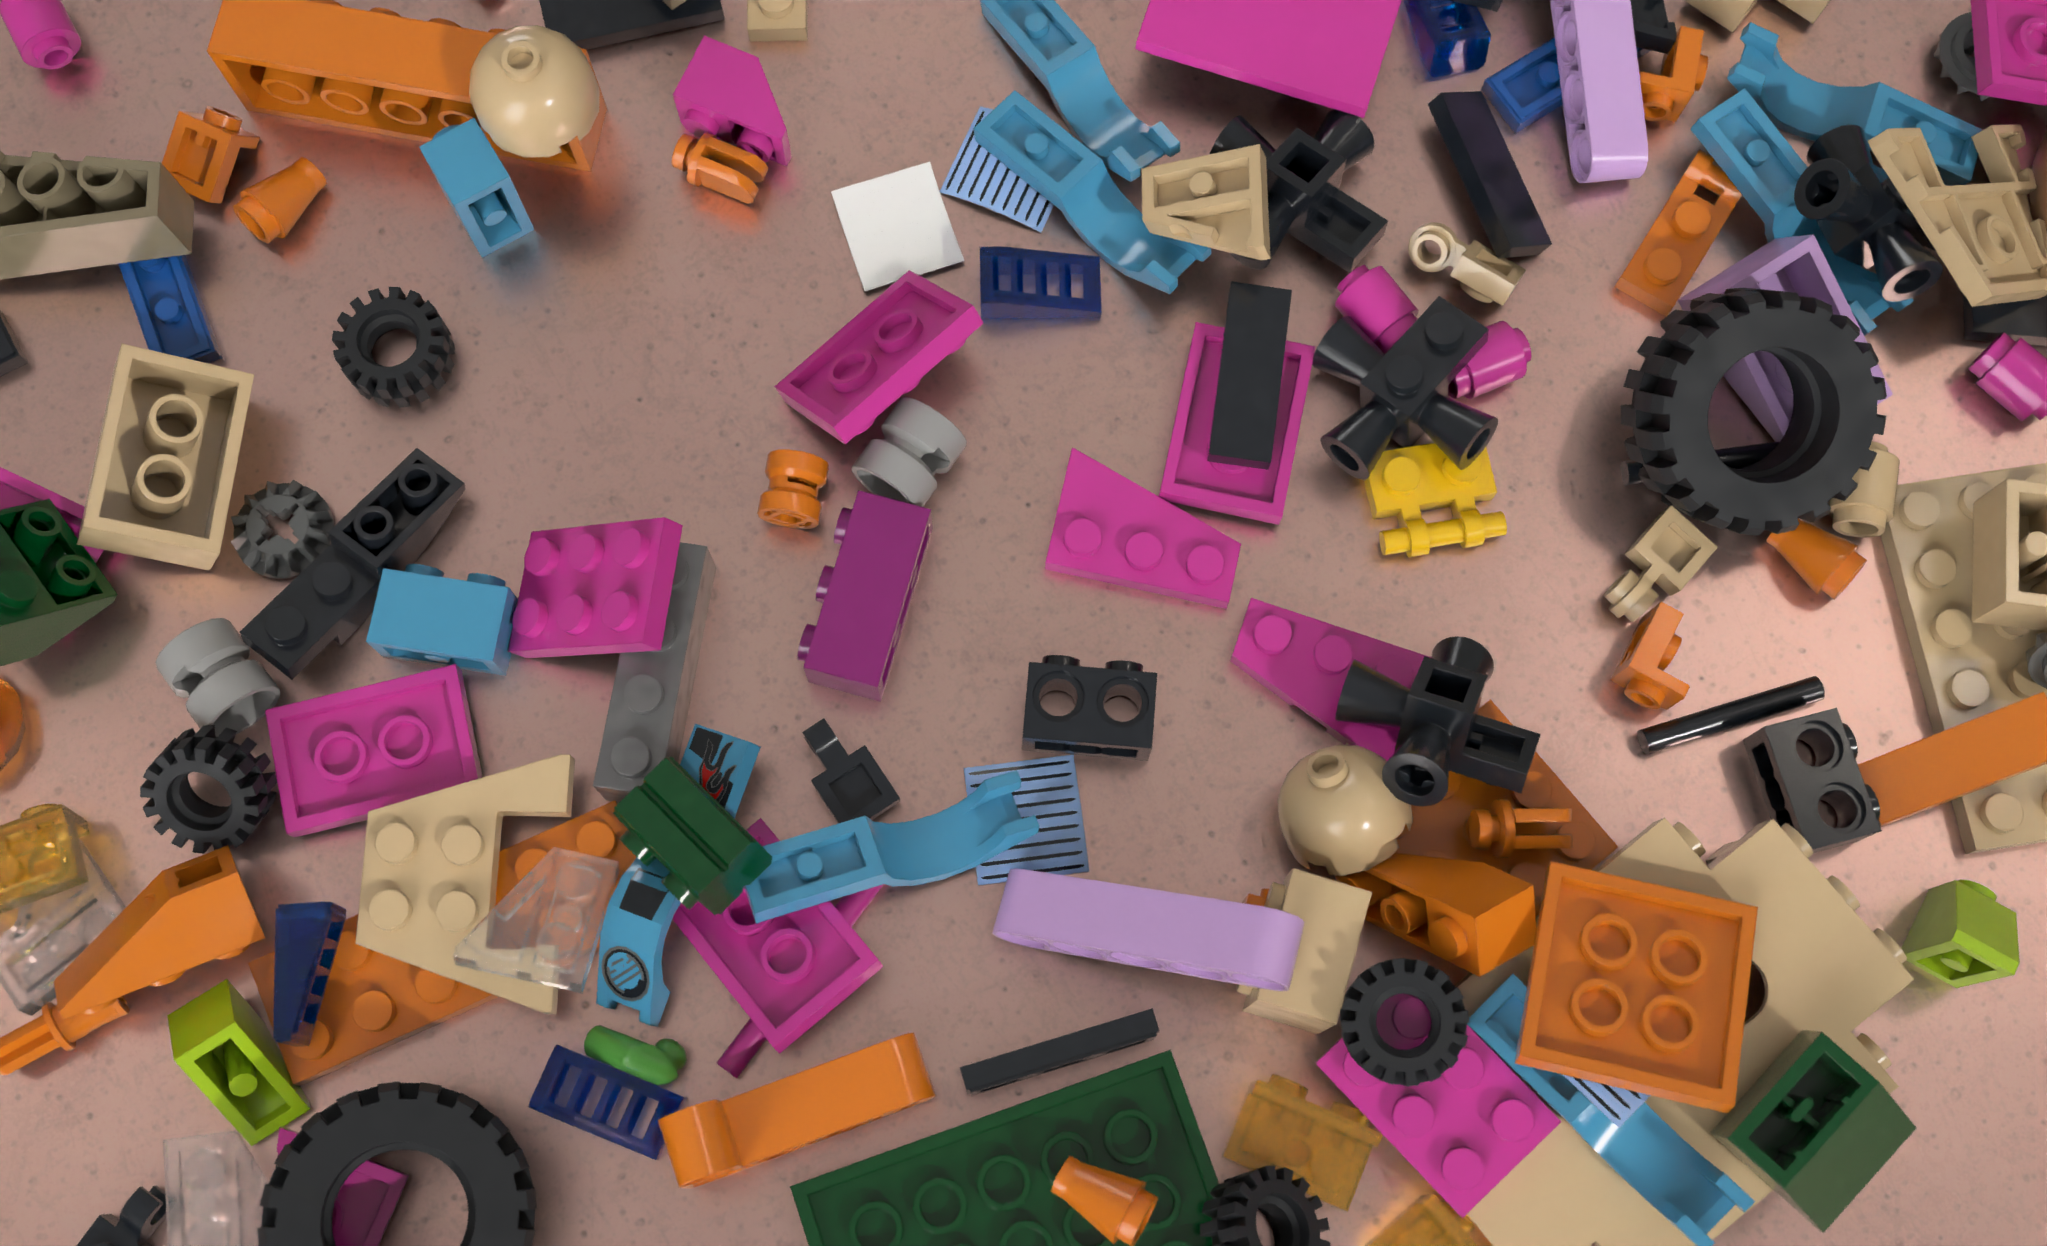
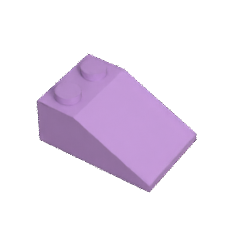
M1814 234L1775 238L1678 299L1683 311H1691L1690 303L1692 299L1707 293L1724 294L1726 289L1754 288L1798 293V296L1814 297L1832 305L1833 314L1847 316L1859 327ZM1860 329V335L1854 341L1867 343ZM1756 351L1736 362L1723 376L1775 442H1780L1788 429L1792 417V385L1785 368L1772 353ZM1877 364L1870 368L1872 376L1884 378L1887 394L1885 399L1877 400L1878 405L1892 396L1893 393Z

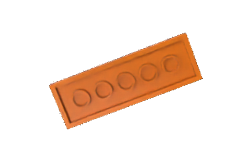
M616 800L500 851L492 950L556 951L561 954L560 969L599 952L600 933L608 903L622 875L637 858L619 839L628 828L613 814L614 807L618 804ZM358 914L248 962L293 1085L303 1086L496 999L498 996L355 944Z

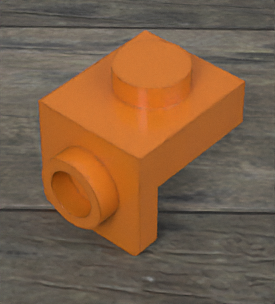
M1680 26L1677 31L1676 42L1668 55H1663L1660 75L1639 71L1646 120H1670L1676 122L1693 96L1694 91L1698 92L1702 87L1709 61L1708 56L1700 55L1704 30Z

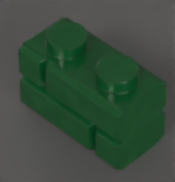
M672 756L665 757L643 779L644 783L641 786H635L614 807L613 814L628 828L619 839L647 867L657 858L670 871L661 880V883L687 909L690 910L699 901L714 915L721 914L743 892V887L750 885L771 864L773 857Z

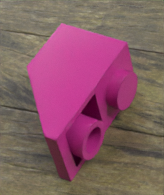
M704 35L673 93L680 122L690 133L699 138L708 132L715 135L718 139L757 155L764 162L772 160L787 167L792 158L787 129L759 58Z

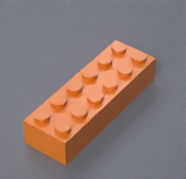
M222 0L207 48L208 54L247 111L426 143L431 141L434 135L443 128L451 125H461L475 118L495 153L499 156L589 172L592 170L607 112V106L600 89L599 113L590 132L580 141L578 136H576L569 143L560 146L561 153L550 157L524 158L504 151L492 141L490 135L482 128L471 104L469 86L470 70L479 51L497 33L505 31V29L495 28L485 32L463 28L443 18H432L429 21L406 18L392 10L380 7L366 11L344 7L333 0ZM580 48V49L582 50V52L585 54V56L587 57V60H588V62H589V64H590V66H591V69H592V71H593V73H594V75H595V72H594L593 66H592V64H591V61H590V58H589L587 49H582V48Z

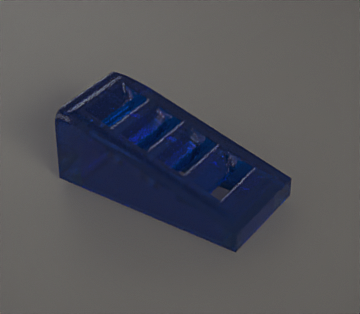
M1404 0L1421 56L1431 77L1435 78L1477 70L1484 66L1491 33L1478 7L1450 0Z
M1002 246L980 247L981 319L1101 317L1100 257ZM1048 274H1059V296L1047 295ZM1071 274H1083V298L1071 297ZM999 275H1011V291L999 290ZM1023 275H1035V294L1023 292Z
M333 902L278 904V908H276L273 1039H276L278 1043L294 1047L310 1045L346 920V909Z
M557 1044L549 1057L528 1107L644 1156L659 1160L665 1142L658 1120L679 1111L685 1097ZM575 1066L582 1069L567 1105L563 1106L556 1103L571 1067ZM599 1076L608 1080L592 1117L582 1114V1111ZM623 1087L632 1090L633 1094L618 1128L607 1123ZM649 1097L659 1101L642 1139L632 1135V1132Z

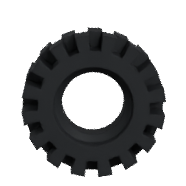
M389 287V297L387 298L383 296L379 288L368 291L372 302L365 306L359 297L355 298L349 304L356 314L351 317L341 312L337 322L344 331L333 330L332 341L338 348V350H333L335 360L360 394L368 400L373 397L378 405L389 407L390 400L394 399L399 408L410 406L408 396L414 394L421 403L429 399L430 396L425 391V388L430 384L439 391L446 383L440 375L441 371L450 374L452 372L454 363L449 354H455V344L450 338L451 333L430 301L427 300L425 302L419 293L412 290L409 291L406 297L400 287ZM400 328L407 329L415 334L417 340L416 349L410 358L403 363L386 367L374 361L372 349L375 342L383 334Z
M203 725L197 733L191 728L182 732L177 739L174 738L147 768L143 776L147 780L140 787V797L151 798L143 806L146 817L157 814L161 817L154 826V829L160 835H163L170 828L177 833L171 842L172 844L182 848L188 840L194 841L193 852L205 854L212 844L214 850H217L227 845L230 848L232 844L238 847L244 843L269 812V808L274 803L277 793L271 791L277 783L276 773H263L271 763L266 753L256 758L250 753L257 743L249 737L241 745L233 742L237 731L227 727L216 737L215 725ZM198 772L218 780L228 791L231 805L227 807L216 806L201 799L191 788L188 774Z
M1391 959L1366 969L1348 988L1340 1012L1341 1034L1351 1057L1367 1073L1392 1085L1419 1086L1420 1083L1432 1082L1438 1079L1444 1071L1452 1068L1459 1060L1458 1055L1462 1047L1466 1046L1468 1039L1466 1031L1467 1023H1470L1468 1010H1465L1462 1000L1464 997L1459 988L1454 986L1449 980L1450 977L1442 970L1436 969L1429 965V963L1417 959ZM1396 994H1410L1417 997L1426 1005L1430 1013V1032L1420 1045L1412 1049L1401 1050L1391 1047L1381 1038L1377 1030L1376 1016L1380 1006L1386 999Z
M1275 1165L1264 1166L1225 1179L1224 1183L1216 1185L1211 1190L1210 1194L1214 1199L1205 1201L1202 1213L1211 1217L1212 1220L1200 1224V1236L1211 1237L1213 1246H1263L1256 1227L1257 1210H1260L1267 1218L1273 1231L1275 1246H1330L1331 1243L1320 1239V1232L1330 1230L1328 1218L1318 1220L1315 1210L1323 1206L1318 1195L1307 1198L1304 1194L1310 1187V1184L1303 1177L1292 1180L1294 1171L1286 1167L1276 1170Z

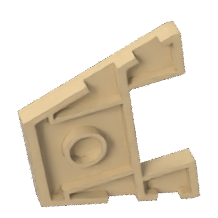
M2021 124L1991 125L1971 137L1990 180V183L1946 186L1943 183L1921 128H1890L1868 140L1872 152L1972 307L2033 300L2047 295V230L2044 220L2038 218L2032 221L2027 194L2037 189L2033 170L2028 167L2023 170L2020 168L2017 149L2027 144Z
M570 754L556 755L368 811L355 944L544 1014H557L561 954L556 951L492 950L502 818L504 816L571 817L575 759Z

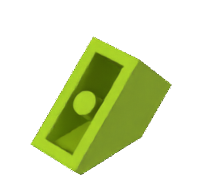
M1954 880L1928 890L1901 949L1907 956L1906 961L1955 988L2015 975L2020 964L2016 912L1997 903L1996 894L1989 888L1970 880Z
M225 979L167 1015L173 1060L251 1146L277 1131L279 1127L285 1126L310 1110L309 1101L302 1088L293 1085L281 1051L266 1024L228 979Z

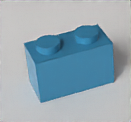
M475 118L461 125L445 127L437 132L431 141L419 146L449 204L482 258L535 230L508 172Z
M407 564L405 571L383 568L366 642L385 658L444 667L456 664L460 669L506 676L511 652H508L513 628L512 619L517 607L518 598L509 587H505L506 582L503 579L487 574L470 573L468 574L467 581L445 578L443 571L421 564Z

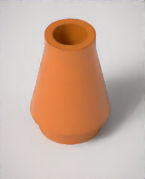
M300 157L291 166L240 192L241 200L233 206V209L242 224L256 238L269 244L276 237L284 239L317 193L327 185L323 174L312 162L304 157Z
M1799 518V525L1796 530L1780 534L1771 533L1766 542L1779 551L1817 595L1823 591L1835 600L1867 562L1864 557L1855 552L1858 545Z
M1069 1156L1064 1162L1051 1189L1053 1194L1064 1199L1111 1243L1115 1244L1119 1239L1130 1246H1134L1141 1236L1158 1201L1156 1195L1145 1190L1146 1182L1084 1163L1073 1156Z

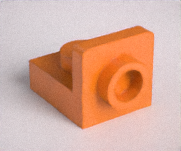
M206 106L204 114L179 111L162 164L187 193L208 203H222L240 147L256 149L260 137L240 128L243 121L242 118L219 108Z
M1663 602L1657 604L1641 618L1610 681L1625 688L1624 693L1630 700L1649 709L1671 708L1685 698L1690 688L1685 682L1663 671L1670 664L1680 647L1682 638L1674 633L1684 613Z

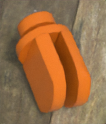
M708 132L703 134L699 140L686 133L683 134L674 148L671 161L674 168L684 172L687 171L688 183L697 187L705 186L747 204L753 203L759 189L755 183L763 182L768 171L766 163L757 155L718 140L715 135Z
M1495 799L1490 806V811L1488 809H1473L1469 817L1471 845L1475 849H1487L1491 846V850L1496 858H1508L1514 849L1573 848L1571 834H1515V822H1571L1572 808H1512L1507 799Z

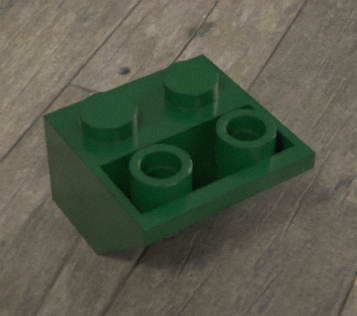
M50 499L0 510V666L36 657L114 603L118 595L84 546L77 545L78 538Z
M1801 1030L1735 1104V1107L1726 1114L1710 1133L1812 1225L1824 1233L1915 1131L1916 1127L1882 1084L1827 1035L1819 1031Z

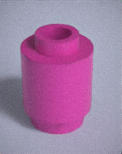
M0 0V15L22 60L27 65L53 70L64 67L72 61L81 47V39L61 0Z
M1362 265L1350 272L1337 286L1341 294L1335 302L1336 308L1344 317H1351L1385 354L1417 320L1416 316L1419 310L1383 266H1377L1369 270L1366 265Z
M1499 321L1487 326L1486 328L1489 329L1488 341L1449 383L1448 396L1452 399H1457L1461 396L1472 399L1523 378L1527 372V362H1530L1532 356L1529 342L1524 333L1519 328L1512 329L1505 321Z
M2003 332L1968 367V370L1978 377L1975 384L2018 420L2023 421L2031 414L2041 420L2047 415V358L2020 337L2015 341Z

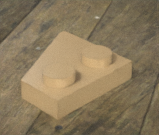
M1260 144L1141 168L1142 220L1149 233L1253 259H1271L1266 156Z

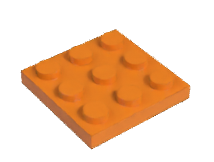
M1491 699L1478 710V715L1513 725ZM1535 752L1522 793L1489 785L1483 781L1449 771L1448 791L1440 802L1431 806L1411 805L1413 823L1410 831L1405 824L1403 832L1396 838L1399 848L1395 853L1486 863L1534 885L1535 914L1537 916L1540 911L1545 874L1550 861L1592 870L1615 851L1618 846L1539 754ZM1495 799H1507L1512 808H1572L1571 822H1515V834H1571L1573 848L1514 849L1510 857L1496 858L1491 850V846L1487 849H1475L1472 847L1469 837L1470 813L1473 809H1488L1490 811V806Z
M1550 861L1545 874L1515 1064L1729 1113L1735 1107L1758 907Z

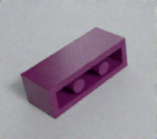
M860 490L857 492L853 508H842L834 533V543L841 545L834 567L824 566L817 586L816 601L823 603L817 625L807 624L805 626L798 648L797 660L805 662L803 668L809 683L881 702L933 529L931 509Z

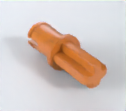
M119 997L114 1004L100 1012L93 1014L79 1013L65 1020H62L57 1004L54 1005L52 1002H48L42 1005L43 1015L0 1038V1075H8L60 1046L65 1051H71L76 1047V1041L102 1025L128 1014L130 1010L126 1005L128 1003L125 997Z

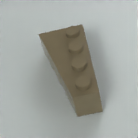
M0 150V280L192 254L195 201L161 162L86 156L83 161L61 160L55 153L33 151L31 157L5 155Z

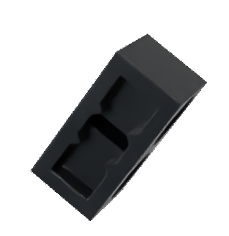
M1064 655L1044 656L1042 663L1029 662L1022 750L1148 761L1153 743L1157 673L1143 672L1142 664L1123 660L1106 662L1105 668L1080 666L1079 659ZM1060 690L1068 693L1073 698L1076 706L1067 715L1053 716L1042 708L1040 699L1050 691ZM1114 696H1126L1136 704L1139 714L1130 721H1116L1106 713L1104 703Z
M1837 708L1768 725L1743 739L1770 819H1774L1780 827L1787 823L1795 828L1809 843L1813 853L1854 843L1882 831L1878 822L1880 806L1877 796L1869 785L1864 784L1856 762L1858 747L1855 736L1850 727L1842 723ZM1797 739L1805 741L1813 748L1816 755L1815 766L1806 764L1798 756L1796 751ZM1819 800L1828 802L1835 809L1838 817L1836 828L1827 825L1821 819L1818 812Z

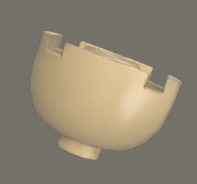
M515 26L497 33L481 48L470 70V100L482 128L502 150L524 158L550 157L561 153V145L569 143L576 136H578L580 141L590 132L599 113L600 89L587 57L565 34L543 26Z
M1338 744L1318 749L1300 759L1287 773L1277 800L1279 821L1288 849L1300 865L1310 869L1308 862L1314 865L1326 866L1329 875L1343 876L1368 870L1390 858L1399 848L1396 838L1403 832L1405 824L1410 831L1413 816L1411 805L1397 799L1383 782L1382 770L1387 762L1385 758L1359 745Z

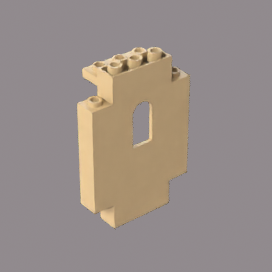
M1662 818L1653 822L1594 870L1758 907L1752 964L1759 970L1764 980L1765 997L1757 1013L1744 1024L1735 1104L1801 1030L1823 1032L1875 1077L1889 1094L1899 1087L1885 1071L1892 1064L1883 1050L1866 1034L1861 1033L1856 1037L1851 1031L1914 980L1902 965L1907 960V956L1896 941L1880 928L1872 931L1855 912L1860 907L1855 895L1835 876L1831 875L1826 879L1808 859L1813 855L1811 846L1791 825L1785 823L1780 827L1774 819L1759 823L1739 840L1723 845L1705 860L1709 864L1706 865L1700 858L1706 853V850L1698 838L1681 822H1677L1672 826L1666 818ZM1538 917L1536 918V929H1537ZM1534 946L1481 977L1470 972L1454 985L1459 988L1464 997L1462 1000L1465 1010H1468L1469 1018L1512 974L1527 986ZM1508 1066L1553 1112L1561 1123L1467 1213L1493 1246H1591L1593 1243L1596 1246H1695L1630 1186L1566 1120ZM1650 1096L1645 1101L1681 1138L1715 1167L1723 1171L1755 1201L1748 1210L1773 1191L1766 1182L1710 1133L1727 1113L1656 1096ZM1735 1205L1707 1233V1236L1713 1240L1746 1212H1743Z

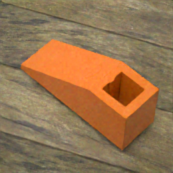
M224 846L161 871L54 980L58 1011L62 1020L79 1013L93 1014L100 1012L114 1004L121 996L148 985L156 987L169 984L181 977L190 968L212 959L223 960L235 957L246 951L252 943L265 938L255 908L229 846Z
M1394 853L1390 858L1368 870L1343 876L1335 875V881L1372 892L1365 917L1366 921L1479 977L1534 946L1536 935L1534 885L1486 863Z

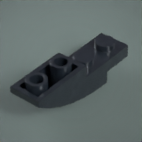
M416 448L328 532L331 545L240 631L243 642L291 680L332 640L342 645L373 613L383 568L405 571L407 564H414L462 496L466 489L465 483L420 449Z

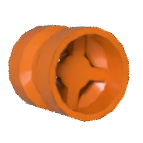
M779 449L771 451L768 454L765 467L769 486L768 490L760 495L758 516L766 522L786 528H816L819 525L822 510L821 503L817 499L818 491L827 482L828 462L819 456L798 450Z

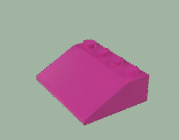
M1150 0L1137 37L1135 50L1364 118L1402 0Z

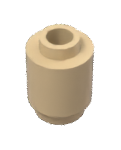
M1871 442L1869 450L1876 452L1877 455L1869 471L1859 468L1852 479L1858 484V487L1845 501L1836 498L1829 500L1828 504L1831 507L1829 515L1833 518L1832 528L1838 533L1864 538L1880 536L1885 532L1886 523L1893 519L1900 460L1894 454L1889 453L1888 448L1881 443Z

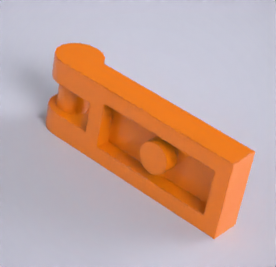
M1700 149L1614 286L1666 317L1675 306L1742 196L1724 171L1713 164V157ZM1699 184L1719 195L1714 205L1693 194Z

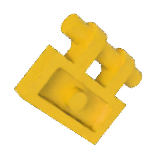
M1435 443L1387 450L1381 455L1369 478L1364 480L1372 519L1397 516L1399 528L1379 532L1380 548L1383 555L1406 552L1408 557L1429 554L1432 547L1460 543L1462 548L1481 546L1486 538L1504 536L1507 533L1506 518L1502 511L1480 514L1475 505L1476 502L1492 500L1497 494L1487 447H1485L1473 463L1463 470H1460ZM1451 507L1453 519L1426 523L1422 518L1421 512Z

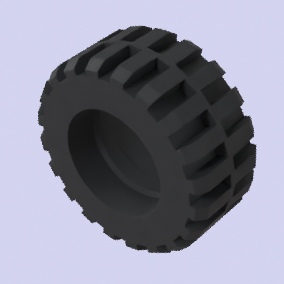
M1732 288L1726 289L1724 294L1707 293L1692 299L1690 303L1691 311L1674 310L1660 321L1665 334L1661 338L1647 336L1637 351L1639 355L1645 357L1640 371L1628 370L1623 387L1634 390L1632 404L1621 405V424L1633 427L1634 436L1627 438L1624 441V445L1629 459L1644 465L1640 468L1638 476L1648 489L1661 493V501L1663 503L1673 506L1677 511L1689 515L1696 520L1720 529L1726 528L1739 534L1759 536L1764 530L1775 534L1796 530L1799 525L1798 518L1814 523L1830 513L1831 507L1827 502L1831 498L1845 501L1858 487V484L1852 479L1859 468L1869 471L1877 455L1876 452L1869 450L1874 434H1884L1886 416L1877 414V400L1885 399L1887 394L1884 378L1872 376L1870 368L1876 366L1879 361L1870 343L1854 341L1860 335V328L1849 317L1833 314L1832 305L1814 297L1798 296V293ZM1766 351L1772 353L1780 361L1790 378L1793 390L1791 421L1780 443L1766 457L1744 468H1731L1721 461L1715 452L1709 436L1708 410L1717 384L1729 368L1753 352Z
M399 1081L377 1084L378 1086L362 1091L356 1090L336 1099L337 1102L322 1112H316L301 1126V1131L290 1144H285L274 1162L276 1167L269 1184L264 1186L259 1205L263 1206L261 1227L257 1228L258 1246H336L332 1231V1214L337 1195L346 1179L356 1168L374 1156L393 1150H416L430 1154L444 1162L456 1174L464 1188L468 1203V1223L460 1246H532L535 1234V1209H537L535 1187H533L528 1162L522 1149L509 1132L510 1130L497 1116L493 1115L479 1104L480 1102L471 1097L444 1088L441 1085L425 1082L400 1083Z

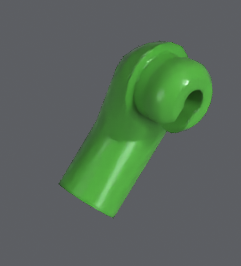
M598 1025L589 1031L584 1041V1051L588 1057L656 1086L669 1084L676 1080L678 1077L677 1071L681 1070L687 1061L684 1048L677 1041L669 1038L661 1039L653 1046Z

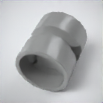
M904 397L899 400L882 424L884 439H873L869 442L852 466V472L857 480L875 495L924 507L937 488V481L934 477L935 473H948L966 447L967 441L961 431L941 413L916 399Z
M225 618L210 619L183 631L163 648L155 662L158 671L176 696L188 698L186 702L187 711L198 727L201 729L203 725H215L216 737L226 727L236 730V734L254 725L266 715L265 710L271 709L276 705L280 697V689L262 664L254 659L247 660L250 656L248 645L243 642L242 637L232 623Z

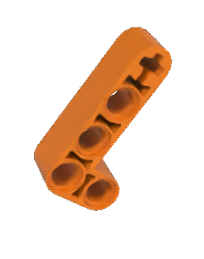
M908 1033L726 1100L713 1099L681 1109L658 1120L678 1186L679 1188L689 1189L935 1098L936 1093L915 1033Z

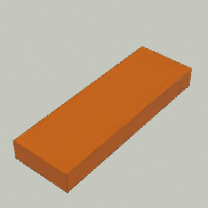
M2044 692L2038 693L1858 764L1864 784L1869 785L1877 796L1880 806V817L1878 820L1880 827L2047 764V697Z

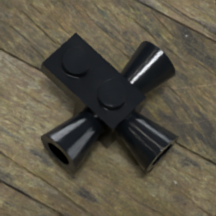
M1333 109L1327 113L1314 138L1296 128L1275 149L1243 116L1239 115L1232 119L1216 139L1210 154L1260 144L1266 156L1271 259L1258 260L1233 253L1230 254L1249 268L1265 269L1272 260L1286 233H1289L1350 273L1384 236L1388 220L1339 190L1343 172L1369 156L1374 150V138L1369 127L1358 116Z
M1844 125L1834 128L1819 137L1807 152L1806 158L1810 166L1801 174L1795 187L1794 200L1798 211L1806 218L1816 220L1834 255L1866 269L1874 265L1881 293L1885 300L1890 302L1904 301L1928 290L1941 277L1943 266L1925 248L1936 251L1885 170L1873 165L1863 128L1858 125Z
M1438 296L1385 354L1351 317L1345 316L1338 320L1320 341L1314 353L1312 365L1319 370L1359 386L1360 409L1321 437V445L1327 455L1348 474L1358 479L1366 480L1369 478L1391 439L1404 448L1411 447L1426 433L1460 470L1467 468L1482 453L1491 440L1498 425V418L1448 398V385L1486 344L1489 329Z
M1459 636L1441 640L1434 647L1431 655L1432 658L1424 656L1411 689L1356 659L1353 661L1342 688L1335 720L1400 728L1394 754L1385 763L1382 770V779L1385 786L1397 799L1414 806H1431L1440 802L1448 791L1449 771L1483 781L1489 785L1522 793L1541 734L1478 715L1486 682L1491 678L1494 670L1493 659L1483 645L1470 638Z

